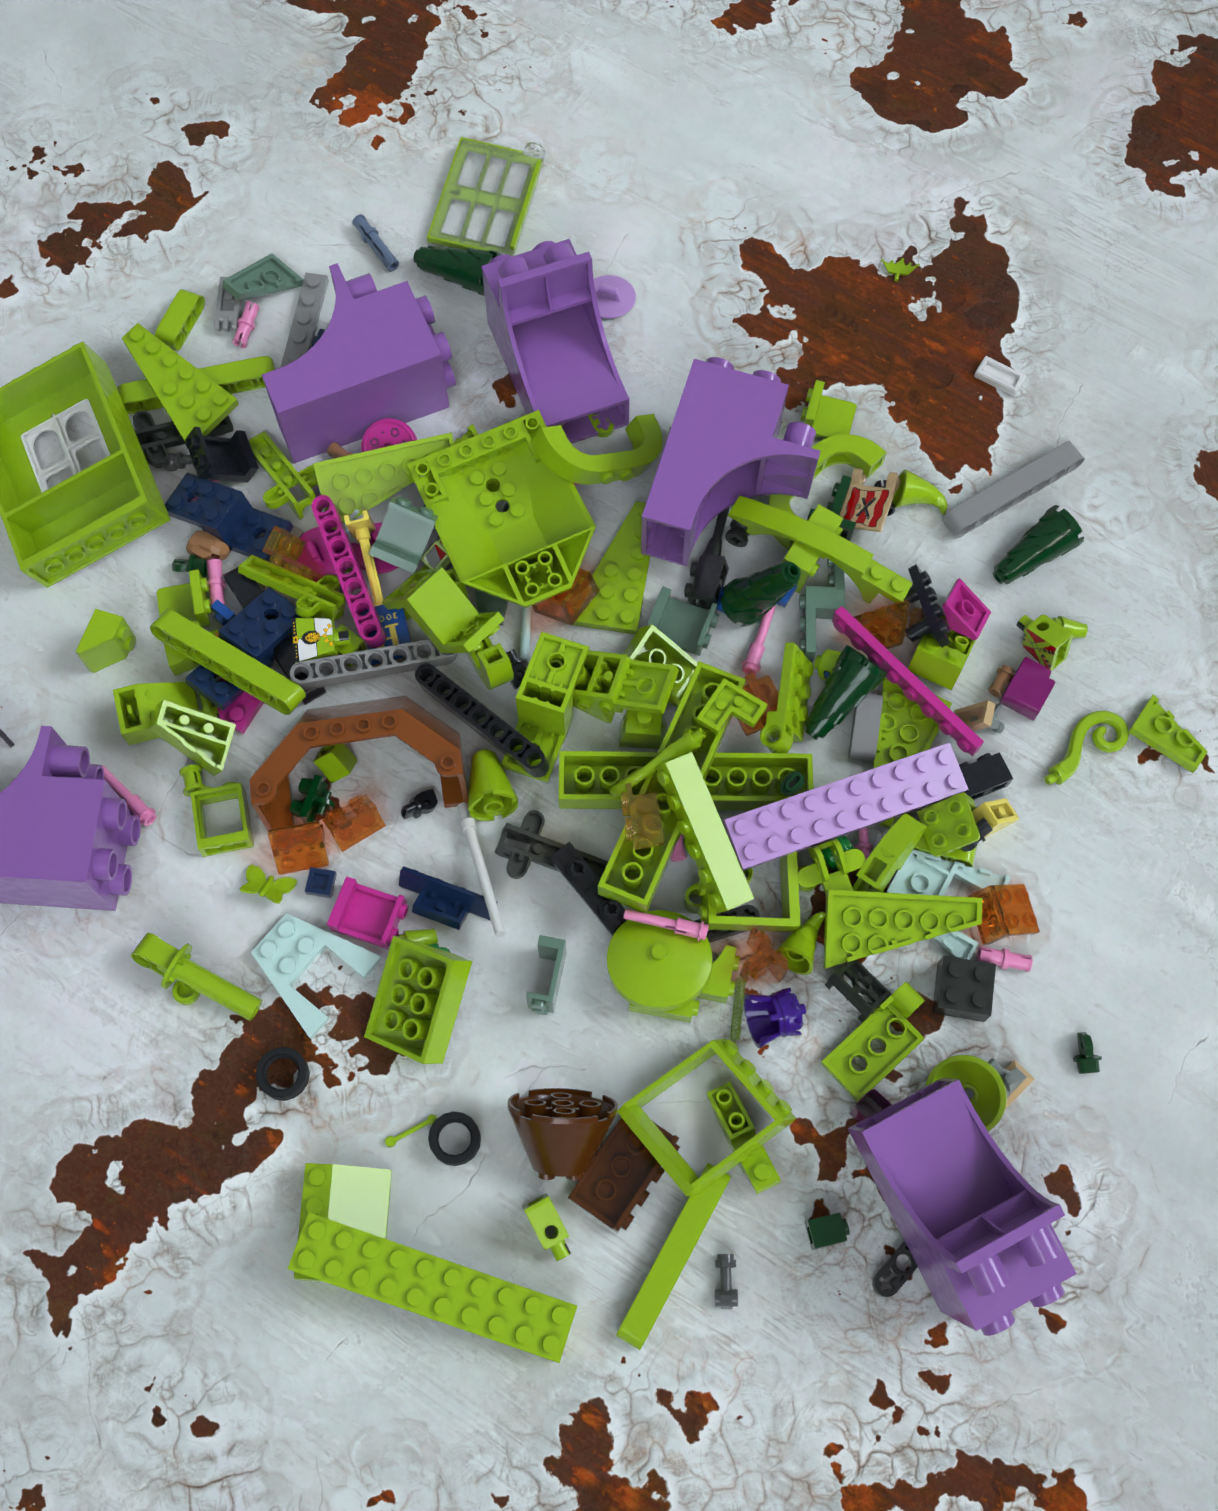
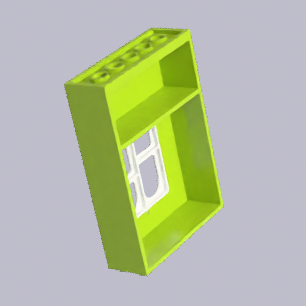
M83 341L0 387V515L21 571L47 588L171 520L109 367ZM79 412L89 414L95 427L94 431L75 442H71L66 428L69 419ZM47 430L54 431L59 437L65 452V458L42 470L34 451V443L42 432ZM96 440H100L106 458L82 470L76 456L77 451ZM66 468H71L73 476L49 489L47 485L48 478Z

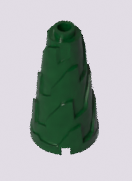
M428 246L417 249L413 260L422 271L442 277L446 281L461 285L462 288L485 296L482 266L489 264L493 258L501 254L493 250L487 251L468 248L467 250L454 247Z
M1058 505L1050 507L1039 521L1023 535L1019 542L1007 552V555L994 566L995 572H993V576L1000 584H1010L1021 576L1028 575L1044 563L1051 562L1060 555L1063 556L1080 546L1084 542V536L1078 538V535L1083 531L1075 518L1066 509L1060 512L1056 511L1060 507Z
M783 561L761 572H756L747 577L736 578L729 582L722 590V592L724 591V596L720 598L724 613L734 624L740 622L743 623L741 626H751L757 623L788 591L798 584L801 575L799 567L790 561L785 563Z
M846 645L838 657L835 667L826 679L825 687L813 704L814 708L805 723L807 727L805 732L816 740L819 737L824 738L836 725H839L854 707L859 706L865 697L884 680L888 673L874 662L868 660L863 654Z

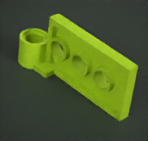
M795 642L785 643L777 711L767 712L766 726L760 732L761 742L772 753H787L791 749L793 742H803L805 721L808 719L807 702L811 696L809 684L814 668L812 662H810Z
M907 981L821 1061L822 1066L856 1102L868 1091L872 1090L925 1039L907 1020L925 1001ZM892 1022L901 1024L903 1033L898 1036L893 1035L889 1030V1024ZM880 1040L884 1044V1052H873L870 1047L871 1041ZM855 1057L862 1058L866 1064L865 1070L856 1071L852 1067V1059Z

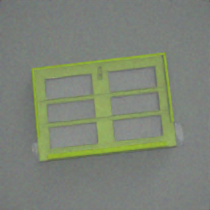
M460 137L427 235V242L467 250L468 248L493 250L501 255L514 256L546 153L544 147L538 143L529 142L525 145L524 151Z

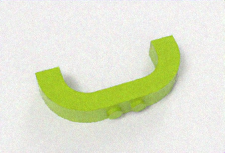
M647 414L635 416L625 428L633 450L600 455L584 454L569 442L561 425L542 427L531 442L544 464L563 479L582 485L599 483L606 485L618 480L625 482L641 475L658 457L663 441L662 432L655 415Z
M840 434L825 438L812 447L813 449L820 450L813 479L827 467L834 464H847L854 468L863 469L862 474L869 478L883 465L887 452L875 442L857 435ZM770 495L769 506L796 515L789 503L795 496ZM774 536L776 540L787 550H789L795 542L786 538Z
M454 568L447 570V574L469 600L465 585L461 584ZM488 636L481 641L482 646L477 651L466 653L488 690L514 680L513 669L508 655L500 643L493 646Z

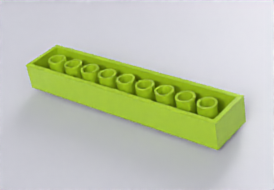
M699 661L657 755L682 737L687 730L691 729L695 732L702 728L706 737L700 740L701 747L688 753H693L705 781L733 716H730L718 735L697 723L696 718L724 678L743 690L746 679ZM657 771L646 777L598 884L599 895L647 913L681 836L677 824L678 819L675 812L668 805V795L665 788L658 781Z
M559 751V809H632L645 779L617 797H613L609 790L620 780L649 763L656 757L658 752ZM716 753L705 778V783L717 810L750 811L791 797L784 795L780 791L778 780L784 774L791 771L800 772L805 779L802 788L794 795L814 789L812 754Z
M308 1212L287 1268L560 1363L577 1309V1305L310 1212Z

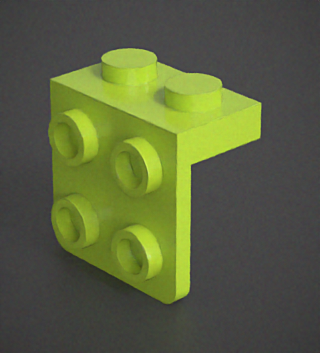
M816 380L814 389L809 388L806 402L810 403L808 408H803L800 421H804L805 424L813 427L816 431V437L825 439L834 435L850 434L857 405L853 402L822 395L825 382Z
M199 569L189 571L190 583L159 588L157 590L159 616L167 609H171L190 621H199L202 626L211 625L209 614L212 613L210 599H207L206 592H209L207 578H202Z
M966 793L955 794L946 800L931 804L925 809L917 811L920 822L927 826L924 834L933 856L940 857L980 839V833L972 813L976 809L974 800Z

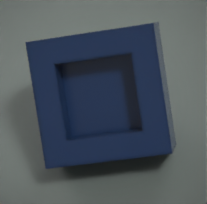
M310 867L305 893L307 895L332 898L337 876L336 871Z

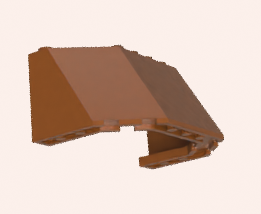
M407 696L307 709L249 779L251 804L269 834L295 830L294 819L289 811L292 804L289 774L311 748L395 736L435 764L441 778L445 808L456 807L462 802H466L468 805V788L460 733Z

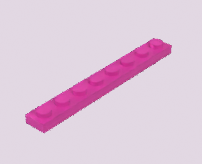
M843 606L834 612L832 622L835 629L841 634L844 633L857 650H862L868 656V660L874 662L888 673L887 679L891 683L897 684L909 700H914L921 707V711L925 716L936 721L939 724L940 730L944 734L950 735L963 752H968L973 757L980 750L984 741Z

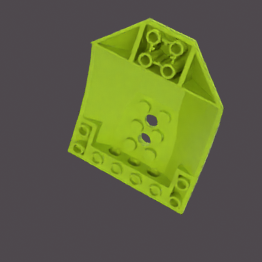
M539 410L407 464L425 506L433 510L434 515L438 516L434 526L461 584L525 608L572 588L596 529V525L574 483L563 479L550 470L534 449L531 442L542 427H546ZM490 482H497L500 484V488L495 492H491L487 489V485ZM504 500L509 503L510 506L506 512L497 511L496 504L499 501Z

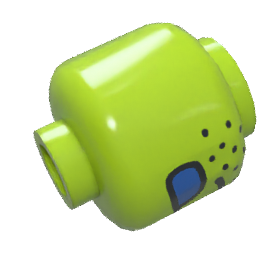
M826 649L822 655L816 657L814 669H817L820 679L826 681L836 665V661L841 654L840 651Z

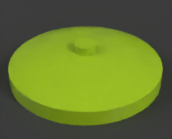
M654 910L647 912L648 914L677 920L679 917L692 921L686 916L672 911ZM627 920L614 933L608 946L607 970L610 980L616 991L626 1001L641 1009L662 1012L681 1008L696 999L709 981L712 971V950L708 938L706 937V940L700 939V942H698L697 938L674 934V930Z

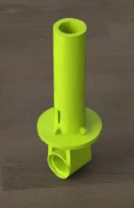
M146 933L132 952L131 958L136 963L163 976L161 987L164 989L169 988L177 980L249 1021L255 1017L262 1005L263 1000L191 961L192 945L189 943L179 950L164 942L158 936Z

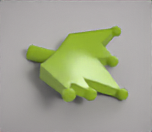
M904 258L896 264L893 263V260L887 263L884 259H881L887 272L895 275L894 281L896 282L899 279V275L907 276L916 267L920 266L919 263L911 266V262L905 265Z

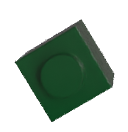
M840 1213L805 1222L812 1250L848 1241L846 1235H850L849 1226L846 1218L842 1219Z

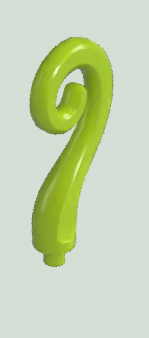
M1104 710L1089 713L1081 718L1071 733L1064 758L1049 768V774L1044 777L1045 782L1048 785L1054 782L1060 785L1073 776L1080 764L1084 737L1087 731L1096 724L1110 725L1117 735L1113 742H1108L1104 739L1106 728L1104 726L1096 728L1092 733V740L1096 748L1106 753H1114L1122 749L1129 737L1128 726L1124 719L1116 713Z
M702 728L695 732L691 729L687 730L682 737L667 746L645 766L638 768L613 785L609 790L610 794L613 797L619 796L656 772V767L701 747L700 740L706 737Z

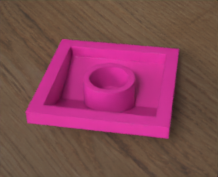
M960 578L955 581L942 605L949 629L974 641L978 639L991 614V611Z

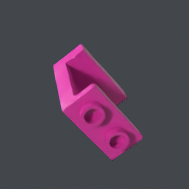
M346 876L327 925L331 931L388 950L393 936L399 935L397 927L400 919H405L409 905H407L403 895L396 897L360 885L356 879Z

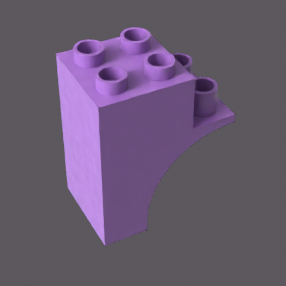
M570 239L557 243L544 241L536 245L531 251L515 256L499 255L493 258L489 264L483 265L482 276L488 325L526 414L539 410L546 427L561 425L571 444L598 435L588 417L590 414H599L592 416L593 420L598 418L600 424L597 427L608 430L609 425H611L610 422L614 424L613 430L629 425L630 399L618 374L604 332L594 286L592 257L589 251L577 255Z
M338 263L329 266L336 300L333 315L327 329L316 344L297 360L262 374L279 428L294 464L327 452L328 447L334 442H337L342 447L363 439L366 430L373 423L381 419L392 418L408 423L449 408L447 389L456 386V380L448 360L452 359L451 349L443 332L435 334L431 324L435 323V317L427 296L424 295L415 299L408 281L377 291L370 273L345 281Z
M710 357L706 362L698 359L693 360L642 514L641 554L687 567L693 547L702 531L718 514L734 505L739 495L753 498L756 496L780 494L808 499L820 455V450L812 448L816 431L805 423L791 422L787 426L784 439L777 438L789 385L781 383V379L776 374L765 370H757L753 375L734 370V366L729 361L719 357Z
M41 726L36 746L27 764L10 785L0 792V903L116 911L118 896H127L131 889L132 869L130 865L124 864L127 846H136L139 842L141 832L140 818L133 815L127 807L125 799H120L106 780H104L103 766L90 764L88 748L86 746L67 745L52 726Z
M940 1078L848 1128L940 1312L975 1331L981 1329L985 1336H991L1012 1326L1015 1318L1011 1311L1028 1301H1031L1033 1307H1042L1055 1302L1064 1295L1065 1291L1061 1283L1077 1273L1051 1223L1062 1218L1065 1214L1060 1204L1050 1201L1037 1192L1005 1157L976 1113L959 1079Z

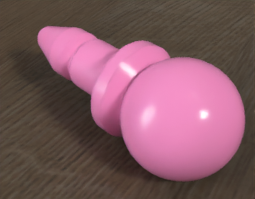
M867 827L858 830L859 844L855 845V849L863 852L865 861L873 850V845L869 843Z

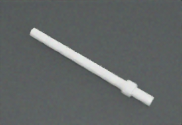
M462 802L458 804L461 817L460 826L463 834H466L495 936L501 937L505 935V930L475 832L477 830L475 819L471 817L467 803Z

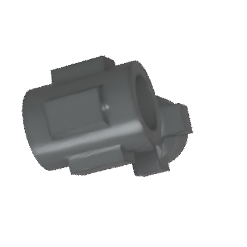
M717 1254L715 1267L720 1268L721 1289H715V1307L733 1309V1307H738V1289H732L731 1268L736 1267V1260H734V1254Z

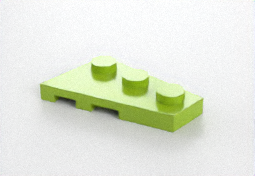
M1153 694L1128 732L1194 773L1208 751L1187 729H1182L1173 720L1175 716L1169 710L1166 712L1158 704L1159 699Z

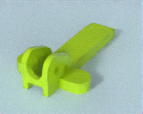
M263 431L248 440L255 459L276 484L263 494V500L269 509H277L288 503L297 518L301 520L304 518V508L307 505H311L314 498H316L314 491L311 489L318 485L314 467L310 465L297 472L272 439ZM297 484L306 497L300 502H297L289 489Z
M254 555L249 556L238 567V573L245 575L247 578L298 599L295 612L300 617L332 619L334 623L335 620L340 619L344 615L346 597L339 592L341 584L336 575H325L318 582H314Z
M833 839L808 849L813 864L798 870V883L800 887L809 888L821 883L825 894L826 890L854 891L847 873L861 868L864 864L865 856L861 850L850 849L843 852L838 839ZM830 847L838 871L828 874L821 852L822 849Z

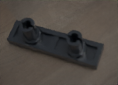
M916 564L908 568L913 582L912 587L909 589L904 601L900 605L897 604V606L902 610L904 607L919 600L925 616L923 620L905 628V632L912 643L931 633L939 645L944 647L950 644L947 635L950 632L949 626L941 618L944 616V612L939 603L935 602L938 596L933 587L929 586L932 583L926 570L922 572Z
M568 842L553 854L549 860L613 937L617 929L627 921V919H623L625 909L617 901L598 894L600 878L574 846Z

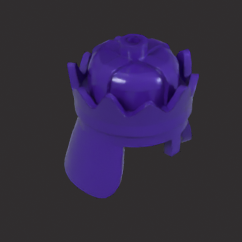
M791 988L771 993V995L745 994L744 1011L746 1022L757 1048H762L781 1036L802 1035L800 1031L796 1030L801 1029L803 1026L802 1015L806 1014V1008L804 1004H799L794 993H790Z

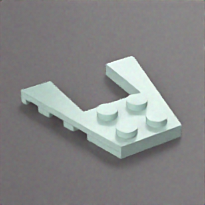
M913 849L901 870L897 869L885 893L944 896L952 878L955 877L994 900L999 901L1011 877L991 873L992 871L982 868L976 869L965 866L964 863L957 861H947L941 859V857H935L932 854ZM959 931L933 938L953 957L969 960L979 943Z
M286 913L251 953L310 1039H313L330 1019L297 992L292 985L326 947L364 979L380 963L382 958L371 951Z

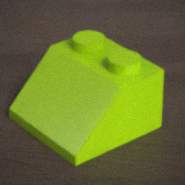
M95 609L75 652L87 669L95 673L126 659L129 652L135 647L136 637L122 616Z

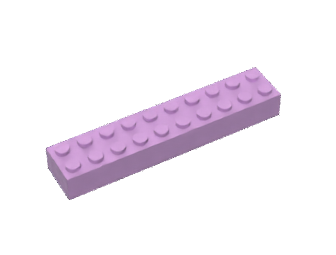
M947 743L724 819L722 823L742 871L898 817L904 813L946 800L955 794L969 789L951 744Z

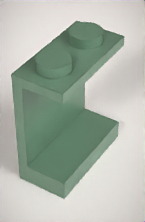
M393 497L388 504L389 508L369 555L414 574L438 516L434 515V511L427 507L420 506L418 508L411 505V501L404 497Z
M662 586L647 626L653 624L682 650L700 656L702 649H707L712 637L709 634L710 628H715L719 619V614H716L717 604L712 603L709 611L671 598L672 589Z
M539 935L537 944L539 958L556 961L548 996L527 992L526 999L528 1008H531L533 1013L547 1015L548 1012L554 1013L567 953L566 940Z

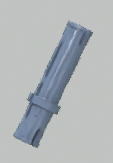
M357 215L353 219L352 224L362 235V240L369 244L389 272L396 270L399 267V261L378 236L377 229L368 223L364 215Z

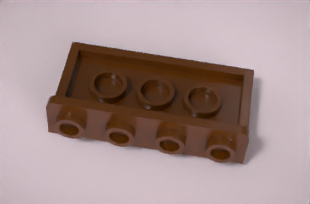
M621 1117L592 1160L587 1171L583 1174V1178L578 1181L568 1196V1199L616 1233L621 1228L626 1231L635 1217L631 1212L636 1205L642 1207L650 1195V1192L647 1191L648 1186L652 1181L657 1184L665 1170ZM654 1123L678 1152L680 1146L677 1145L679 1137L673 1136Z

